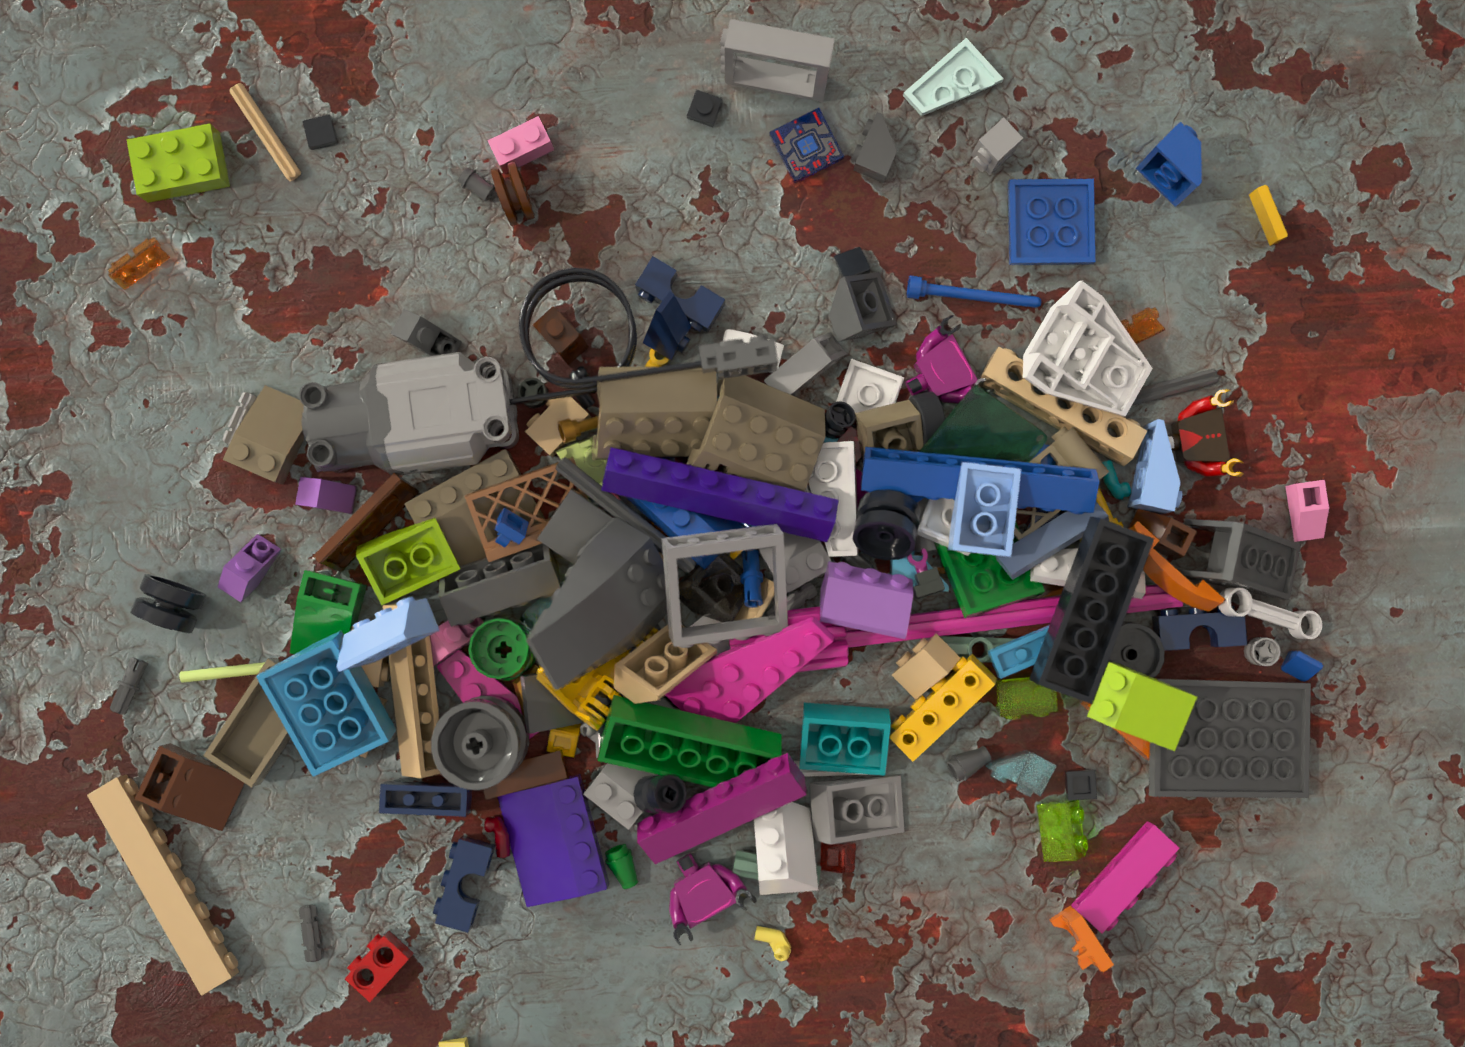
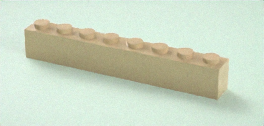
M127 775L116 777L87 796L202 996L239 973L237 968L238 961L234 954L228 952L223 944L224 937L221 931L211 923L207 906L203 902H199L195 895L196 889L193 882L183 874L180 868L181 861L174 852L171 853L166 844L167 837L164 831L159 827L157 828L152 820L153 812L147 804L134 799L139 790L136 782L132 778H128Z

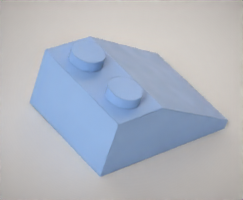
M1157 419L1144 425L1147 433L1140 445L1128 508L1141 509L1161 515L1173 512L1175 507L1178 508L1180 506L1182 491L1179 490L1180 479L1164 420Z
M962 462L951 519L948 550L1011 557L1021 469Z

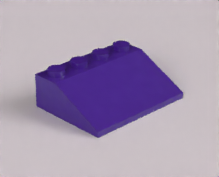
M581 774L498 796L504 823L509 833L510 846L526 907L581 897L606 890L609 887L610 883L587 797L584 795L585 788Z

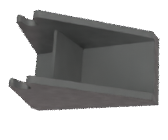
M1196 519L1185 520L1184 525L1215 533L1207 572L1177 569L1187 579L1204 580L1207 583L1227 588H1245L1250 593L1290 600L1301 547L1300 544L1245 523Z

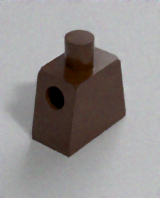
M554 306L532 325L537 333L568 366L589 348L579 332ZM573 344H575V346L568 351V349H569Z

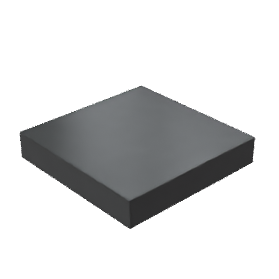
M537 673L520 675L525 729L527 733L531 734L582 723L580 718L570 712L536 679Z

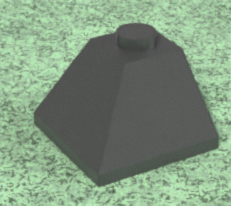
M879 272L840 278L829 314L838 342L860 338L897 325Z

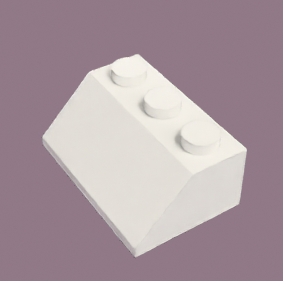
M790 802L754 819L760 895L817 891L818 882L810 808Z

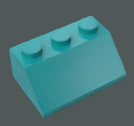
M804 702L799 769L885 776L891 727L889 709Z

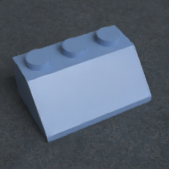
M413 596L405 598L396 603L398 608L394 610L392 608L381 610L375 613L376 619L372 621L365 619L353 625L354 630L343 636L337 663L338 671L341 672L377 662L440 631L427 598L414 600Z

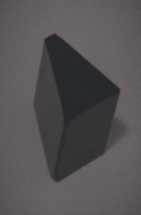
M861 247L834 256L841 278L867 274L871 271Z

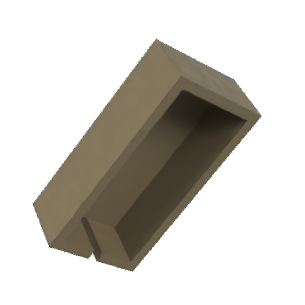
M268 658L258 674L282 661L278 658ZM257 677L254 678L203 755L251 788L263 782L291 739Z

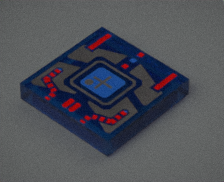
M819 107L769 132V136L794 184L843 160L845 157Z

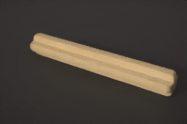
M238 83L231 87V95L286 179L293 181L301 175L300 170L245 86Z

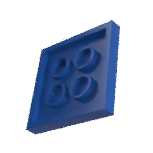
M1010 179L1008 181L1009 265H1090L1096 262L1094 179Z

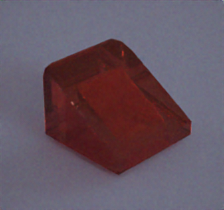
M821 842V870L843 874L854 872L856 844L847 842L827 844Z

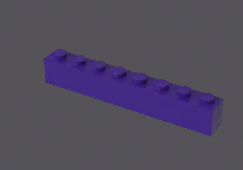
M612 447L610 448L601 491L749 525L764 526L777 524L784 533L828 542L834 528L838 507V499Z

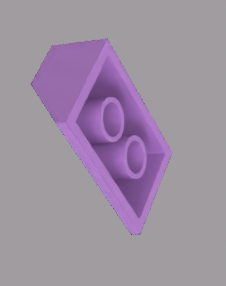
M829 561L820 589V622L906 639L913 601V579L901 574L891 575L872 568L863 569L844 562L835 563Z

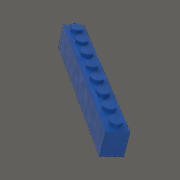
M865 447L861 490L872 492L874 490L888 489L899 491L908 496H924L930 500L946 498L955 501L961 464L966 462L1021 469L1017 508L1019 509L1037 507L1044 511H1055L1057 509L1067 510L1074 514L1094 513L1099 487L1096 469Z

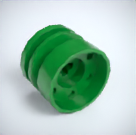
M496 618L484 622L476 628L470 638L468 651L472 664L478 672L489 678L507 681L519 678L536 662V657L526 641L530 630L520 623L507 619ZM506 645L512 647V652L507 653V656L501 654V649L506 648Z

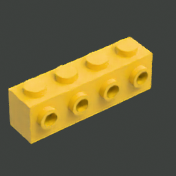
M973 654L967 659L962 656L952 668L953 672L947 678L943 677L931 687L933 691L926 698L921 695L912 703L910 707L913 710L906 717L901 714L892 722L889 738L912 761L916 760L996 684L997 678Z

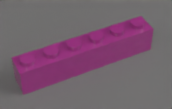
M788 753L773 758L765 764L747 770L735 778L721 782L705 792L694 795L692 798L687 799L683 807L675 813H657L646 817L637 823V843L653 863L658 864L806 796L805 776Z

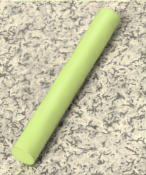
M265 662L181 671L180 681L184 683L256 675Z

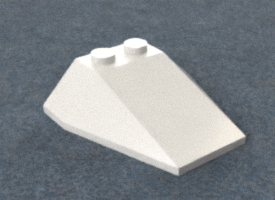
M1078 281L1050 308L1023 355V378L1045 394L1120 416L1127 415L1153 369L1104 297L1083 281Z

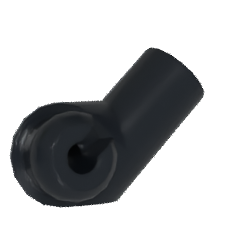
M580 366L577 370H572L569 377L570 379L590 377V375L583 366ZM591 394L575 396L584 409L591 407L596 402Z

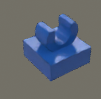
M504 508L499 514L495 530L498 532L497 535H499L495 542L504 548L510 540L520 544L526 536L529 522Z

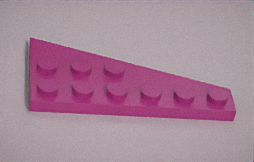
M814 616L783 628L781 632L768 637L766 635L762 636L748 645H739L714 655L665 694V696L681 711L737 723L831 644L835 636Z

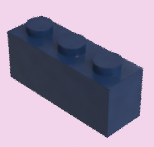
M386 781L380 784L379 813L466 817L471 813L472 790L458 787L452 783Z

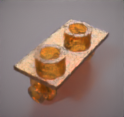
M155 237L151 239L146 238L144 242L132 249L135 256L131 257L127 253L117 261L110 264L111 267L108 269V276L125 290L168 260L170 256L160 247L161 245Z
M1147 307L1145 310L1132 315L1133 323L1129 324L1127 319L1120 321L1136 344L1165 331V328L1157 320L1159 313L1155 307L1152 309Z

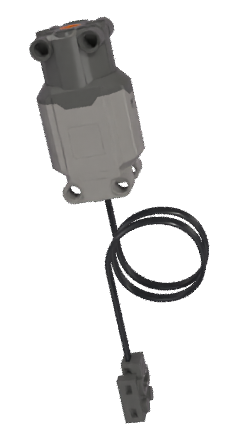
M587 268L559 270L539 280L526 295L520 310L519 336L527 358L539 374L550 383L570 390L515 398L511 377L496 359L483 357L475 364L461 352L375 364L361 381L328 386L309 382L301 388L299 398L304 405L302 430L309 446L307 457L314 464L317 472L332 471L335 473H344L350 468L375 465L390 475L393 473L406 475L475 465L479 463L490 447L499 446L503 449H510L518 443L519 431L516 404L596 393L599 382L702 368L703 374L718 372V379L777 371L778 358L775 339H768L767 335L751 337L750 342L744 343V339H733L715 344L699 346L701 361L578 379L559 377L546 371L536 361L531 349L529 329L533 312L539 301L548 292L561 285L573 282L595 283L611 291L620 300L628 315L629 341L625 355L617 367H630L637 347V329L630 304L623 291L612 279L603 273ZM504 429V432L498 436L499 432Z

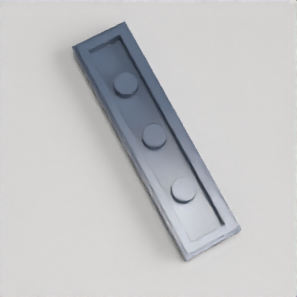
M1097 502L1095 503L1094 513L1074 514L1066 511L1012 544L1011 557L996 556V560L1013 580L1082 538L1090 516L1109 521V516Z

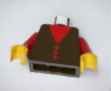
M1229 389L1218 391L1215 397L1210 395L1193 401L1178 414L1177 422L1171 424L1172 434L1168 435L1172 451H1175L1177 463H1184L1187 469L1202 476H1224L1228 473L1232 476L1240 477L1244 474L1242 472H1233L1234 464L1244 462L1239 459L1230 460L1222 408H1217V405L1225 407L1233 404L1234 400L1227 403L1221 400V395L1224 392H1229Z

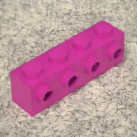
M1147 821L1071 906L1101 934L1105 930L1110 931L1118 923V916L1124 909L1129 910L1135 905L1138 900L1137 895L1144 887L1147 889L1154 884L1158 877L1156 874L1163 866L1168 867L1177 857L1175 853L1180 848L1154 824Z

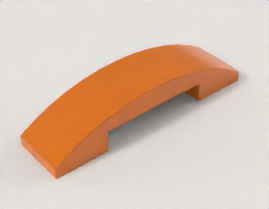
M1137 521L1129 528L1154 538L1143 571L1165 592L1191 607L1209 612L1223 603L1225 599L1207 582L1202 580L1194 585L1153 548L1159 542V539L1140 522Z

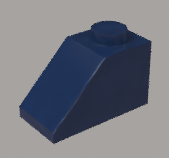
M671 292L667 294L656 309L643 340L645 345L669 360H672L677 352L682 354L691 340L687 337L691 325L675 295Z

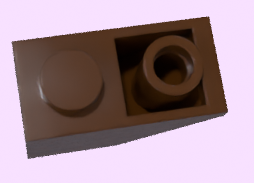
M1141 509L1136 510L1128 526L1129 529L1137 521L1140 522L1159 539V542L1153 548L1173 560L1180 559L1186 555L1197 532L1171 517Z

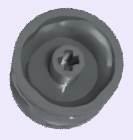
M495 696L474 697L448 710L437 722L431 739V751L437 769L449 782L468 790L486 789L501 782L518 769L524 761L529 747V733L526 732L523 715L513 704Z

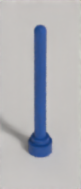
M909 276L907 285V298L912 299L925 297L926 294L1033 308L1040 307L1042 303L1041 299L1036 296L929 284L927 280H922V277Z

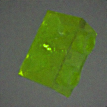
M1029 678L996 681L998 697L996 710L1000 717L1011 720L1019 719L1021 715L1025 714L1044 717L1048 716L1050 712L1058 711L1057 692L1052 689L1038 685Z
M1079 800L1037 804L1044 862L1077 861L1086 856L1088 840L1083 835L1084 810L1080 806Z

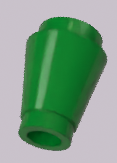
M620 844L605 852L607 858L605 863L622 888L629 889L637 885L638 879L631 849H628L626 844Z

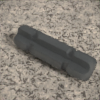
M312 904L305 905L299 908L300 919H303V923H301L303 946L307 948V950H304L306 962H316L322 959L321 947L318 948V944H321L318 920H315L317 908Z

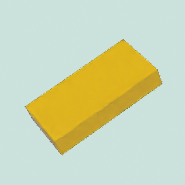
M1263 185L1256 188L1249 194V197L1267 241L1271 246L1288 237V234L1268 186Z

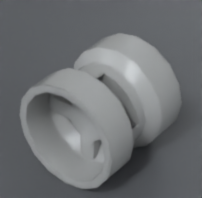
M1252 638L1244 647V656L1253 665L1271 666L1280 658V647L1271 638Z

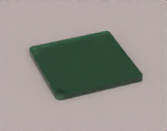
M974 385L919 452L1028 463L1046 443L1047 435L978 385ZM1039 435H1043L1042 440H1036Z

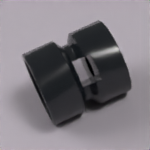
M674 775L644 776L635 785L633 793L637 807L646 813H675L683 807L687 797L684 782Z

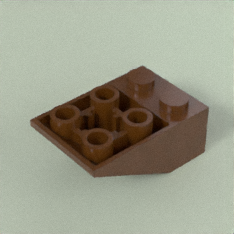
M169 743L158 747L134 799L162 812L223 831L245 783L215 763Z

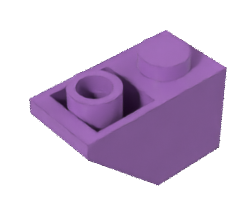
M257 534L223 567L218 588L239 602H242L259 585L281 549Z

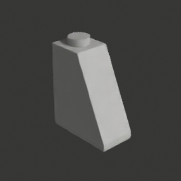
M830 332L812 339L764 381L767 385L794 396L847 355V353Z

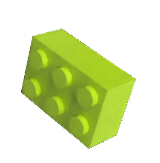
M211 124L127 139L136 195L148 203L230 187L221 135Z

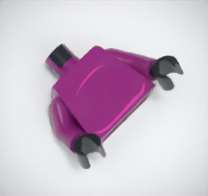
M953 315L943 319L941 326H938L926 336L916 353L917 362L914 364L918 375L905 382L912 396L927 390V392H934L942 403L963 404L980 395H988L994 392V389L984 390L983 383L991 380V378L977 379L952 333L958 331L961 328V324L957 325L954 329L949 327L948 321Z
M691 853L676 861L683 876L675 880V887L670 891L669 912L675 929L673 935L678 945L681 946L679 938L682 934L686 933L690 942H692L691 928L731 905L737 903L743 910H747L743 905L747 897L756 903V897L747 891L740 877L721 864L713 865L710 861L698 867Z

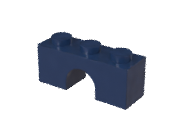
M652 256L635 284L636 290L639 291L638 296L650 304L653 301L661 304L669 292L673 294L671 288L678 276L677 270ZM702 285L691 298L681 299L675 296L691 325V329L699 333L701 330L707 333L710 331L725 306L724 298Z
M1217 607V612L1207 613L1197 608H1189V614L1178 615V609L1160 610L1161 616H1152L1153 631L1159 636L1164 651L1190 649V633L1197 626H1202L1208 631L1211 647L1247 645L1245 616H1226L1220 611L1219 607Z
M462 836L458 842H453L449 853V858L453 859L450 870H445L441 881V886L445 887L442 898H437L433 909V914L437 915L435 924L467 933L472 929L480 900L465 894L462 888V880L467 874L485 876L488 873L495 844L467 836Z

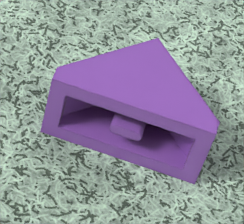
M300 477L295 505L352 514L357 486L323 479Z

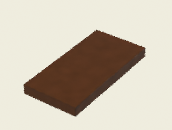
M393 473L313 557L319 563L342 572L356 558L357 547L373 540L406 507L404 503L413 499L419 491L411 483Z

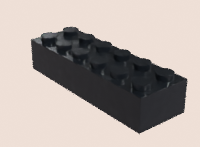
M1090 516L1029 678L1031 681L1087 703H1093L1154 538L1107 520Z

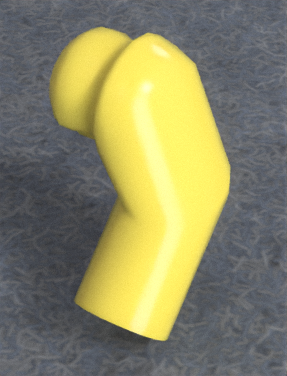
M762 926L756 927L754 940L769 943L774 952L775 959L786 961L791 953V945L785 934L777 929Z

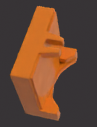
M1069 906L1049 919L1054 927L1066 929L1075 938L1076 944L1072 950L1073 952L1078 950V965L1082 970L1091 964H1094L1102 972L1114 966L1082 915L1073 907Z

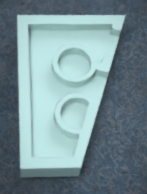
M965 38L904 92L903 97L923 116L1002 83L1003 77L973 44Z

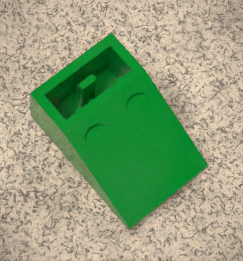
M304 570L296 601L290 653L296 654L341 630L343 634L350 632L352 626L358 621L367 585L315 571Z

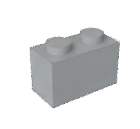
M1002 118L978 140L971 154L974 165L980 171H986L991 175L1015 153L1023 137L1005 118Z

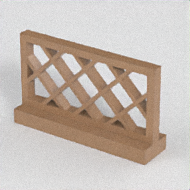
M573 457L568 458L572 463L576 465ZM559 462L464 495L488 562L542 544L537 538L551 518H541L537 516V513L543 501L557 508L560 505L545 498L552 483L566 489L561 502L574 485L570 482L567 486L554 480L558 472L555 468ZM553 472L551 477L545 476V474ZM540 477L548 481L542 495L527 489L532 479ZM525 482V484H524L523 487L517 485V484H520V483ZM513 487L521 491L514 505L500 499L504 489ZM572 488L573 490L584 496L586 499H588L587 494H585L582 490H580L579 488L578 490ZM498 491L496 497L491 495L492 493ZM525 493L539 499L533 513L518 507ZM484 496L494 502L486 515L475 509L472 500ZM497 503L511 508V512L514 514L517 511L530 517L526 536L520 544L510 540L504 548L495 542L497 537L487 541L484 530L488 521L497 523V519L491 517ZM478 516L485 519L482 525ZM534 519L540 521L538 523L532 524Z

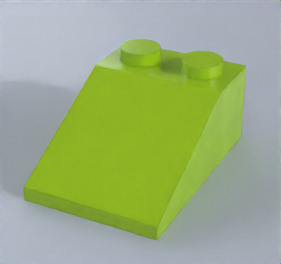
M436 518L384 534L358 546L356 550V557L381 605L461 569Z
M1109 662L1087 717L1176 751L1198 697L1117 662Z

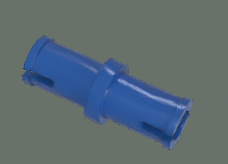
M756 549L741 552L743 561L741 583L744 584V604L749 608H756L758 605L761 606L763 604L761 594L763 573L760 572V555Z

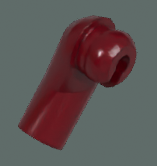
M496 815L494 817H487L484 827L488 833L495 832L496 856L499 858L510 856L509 833L503 819Z

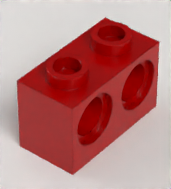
M390 931L383 937L378 933L366 946L370 951L365 957L362 958L358 955L347 967L351 972L346 976L345 980L369 1002L375 998L414 954ZM382 947H388L393 951L394 957L392 960L383 958L381 955ZM362 969L371 970L374 974V980L366 981L362 977Z

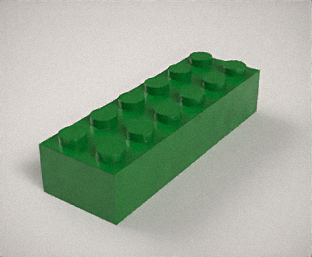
M613 695L600 740L597 761L657 775H674L683 781L715 787L721 782L728 781L747 770L754 769L773 758L782 756V734L647 702L635 704L628 698Z

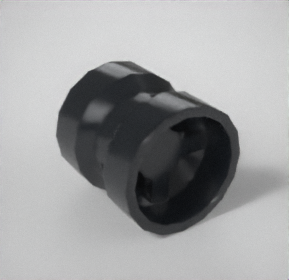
M842 401L835 402L825 413V436L827 438L838 439L842 437L854 423L855 411L849 404Z

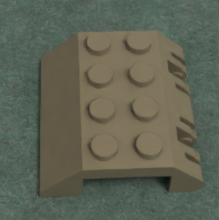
M599 367L598 376L655 367ZM702 368L599 382L597 393L600 408L597 436L593 435L592 460H607L611 447L660 459H673L675 457L688 459L692 448L700 449L717 404L716 372L703 374Z
M747 376L718 379L717 396H719L700 449L692 448L686 465L715 471L718 465L721 464L723 465L719 471L721 473L805 492L825 440V409Z

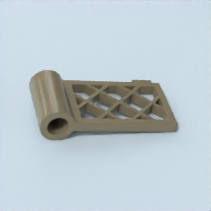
M1065 426L1052 436L1054 442L1028 462L1041 464V459L1050 454L1058 466L1096 469L1099 480L1109 472L1073 427L1068 430ZM1032 507L1031 511L1016 510V514L1031 515L1030 528L1022 534L1014 527V537L1019 541L1037 530L1061 510L1056 509L1048 513L1036 512V507ZM1035 516H1042V518L1035 523Z

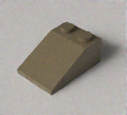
M265 385L235 431L223 460L284 485L305 438L302 430L304 405L299 399Z
M910 400L855 413L863 461L865 447L924 452L921 414Z

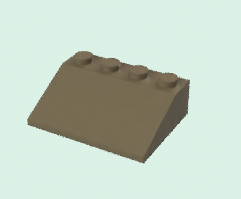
M504 449L404 504L415 524L433 518L437 519L459 566H463L487 558L464 495L522 474L510 452ZM525 482L520 483V484H517V485L523 487L524 484H525ZM513 487L506 488L500 499L514 505L521 491ZM498 491L492 493L491 495L496 497ZM525 493L518 507L533 513L537 502L533 496ZM484 496L472 500L475 509L486 515L494 502ZM497 503L491 517L498 519L499 514L504 508L512 511V509ZM539 509L537 516L545 519L543 513ZM515 512L519 517L527 522L529 521L530 517L520 512ZM478 516L482 525L485 519ZM534 519L532 524L538 523L540 521ZM488 521L484 530L487 541L499 536L495 530L496 524Z

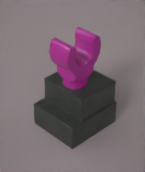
M925 548L921 549L923 557L921 561H915L912 558V554L907 556L909 564L914 566L917 572L914 576L917 586L913 587L915 600L942 592L945 589L937 567L930 570L927 569L926 561L928 554Z

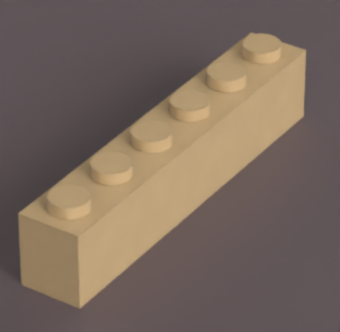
M396 603L383 605V610L387 608L394 610L398 606ZM430 636L388 656L402 776L415 778L441 774L436 767L431 751V739L433 730L439 721L431 641Z

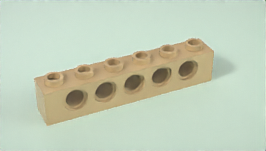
M998 347L980 378H991V380L983 383L984 388L988 390L994 389L993 393L1058 430L1064 426L1068 430L1073 427L1090 448L1122 466L1133 460L1147 433V430L1143 429L1133 419H1126L1120 415L1048 395L1044 392L1043 395L1035 393L1033 390L1034 385L1023 378V360L1018 358L1017 354L1010 349ZM1008 372L1015 373L1019 381L1012 380ZM1058 400L1064 401L1068 409L1061 408ZM1083 414L1089 415L1092 419V423L1086 422L1083 418ZM1107 428H1112L1116 432L1117 437H1112L1108 433Z

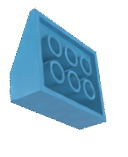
M342 630L310 645L256 676L313 777L389 742L396 732L392 720L362 666L341 672L338 671L337 663L344 636Z

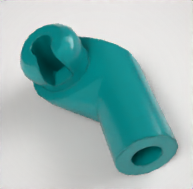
M1111 460L1102 462L1109 471L1103 477V481L1113 497L1118 500H1122L1123 497H1129L1131 495L1130 484L1127 482L1119 483Z

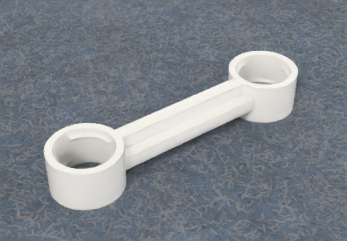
M1226 588L1220 593L1225 600L1218 607L1226 616L1249 615L1288 628L1290 634L1297 639H1314L1321 633L1322 620L1314 611L1291 612L1252 599L1251 594L1245 588ZM1234 593L1238 595L1240 600L1239 608L1236 612L1231 606V597ZM1304 616L1307 617L1309 622L1306 634H1304L1301 628V621Z

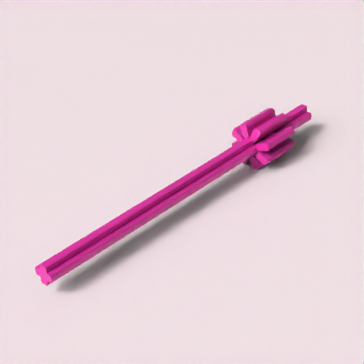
M1157 584L1145 585V595L1142 599L1132 597L1127 613L1183 607V602L1172 597ZM1060 596L1023 600L966 619L961 608L910 614L906 639L820 622V606L787 610L788 626L814 616L835 636L831 644L796 673L846 667L848 664L849 647L931 638L936 633L938 636H948L1051 623ZM765 635L751 636L747 640L729 639V647L732 649L739 645L745 646Z

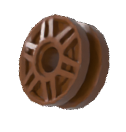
M515 161L508 163L510 177L507 178L503 177L497 167L490 169L498 198L510 226L518 224L516 213L518 210H522L528 220L534 219L535 215L531 200Z

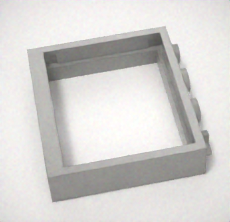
M730 19L728 29L723 28L721 34L720 73L725 74L726 84L823 102L835 39ZM736 52L815 67L817 71L736 56Z
M777 524L662 538L668 631L674 647L689 648L698 643L718 644L727 639L747 640L751 636L756 635L770 636L788 627L784 534ZM772 547L775 596L774 616L681 628L677 559Z

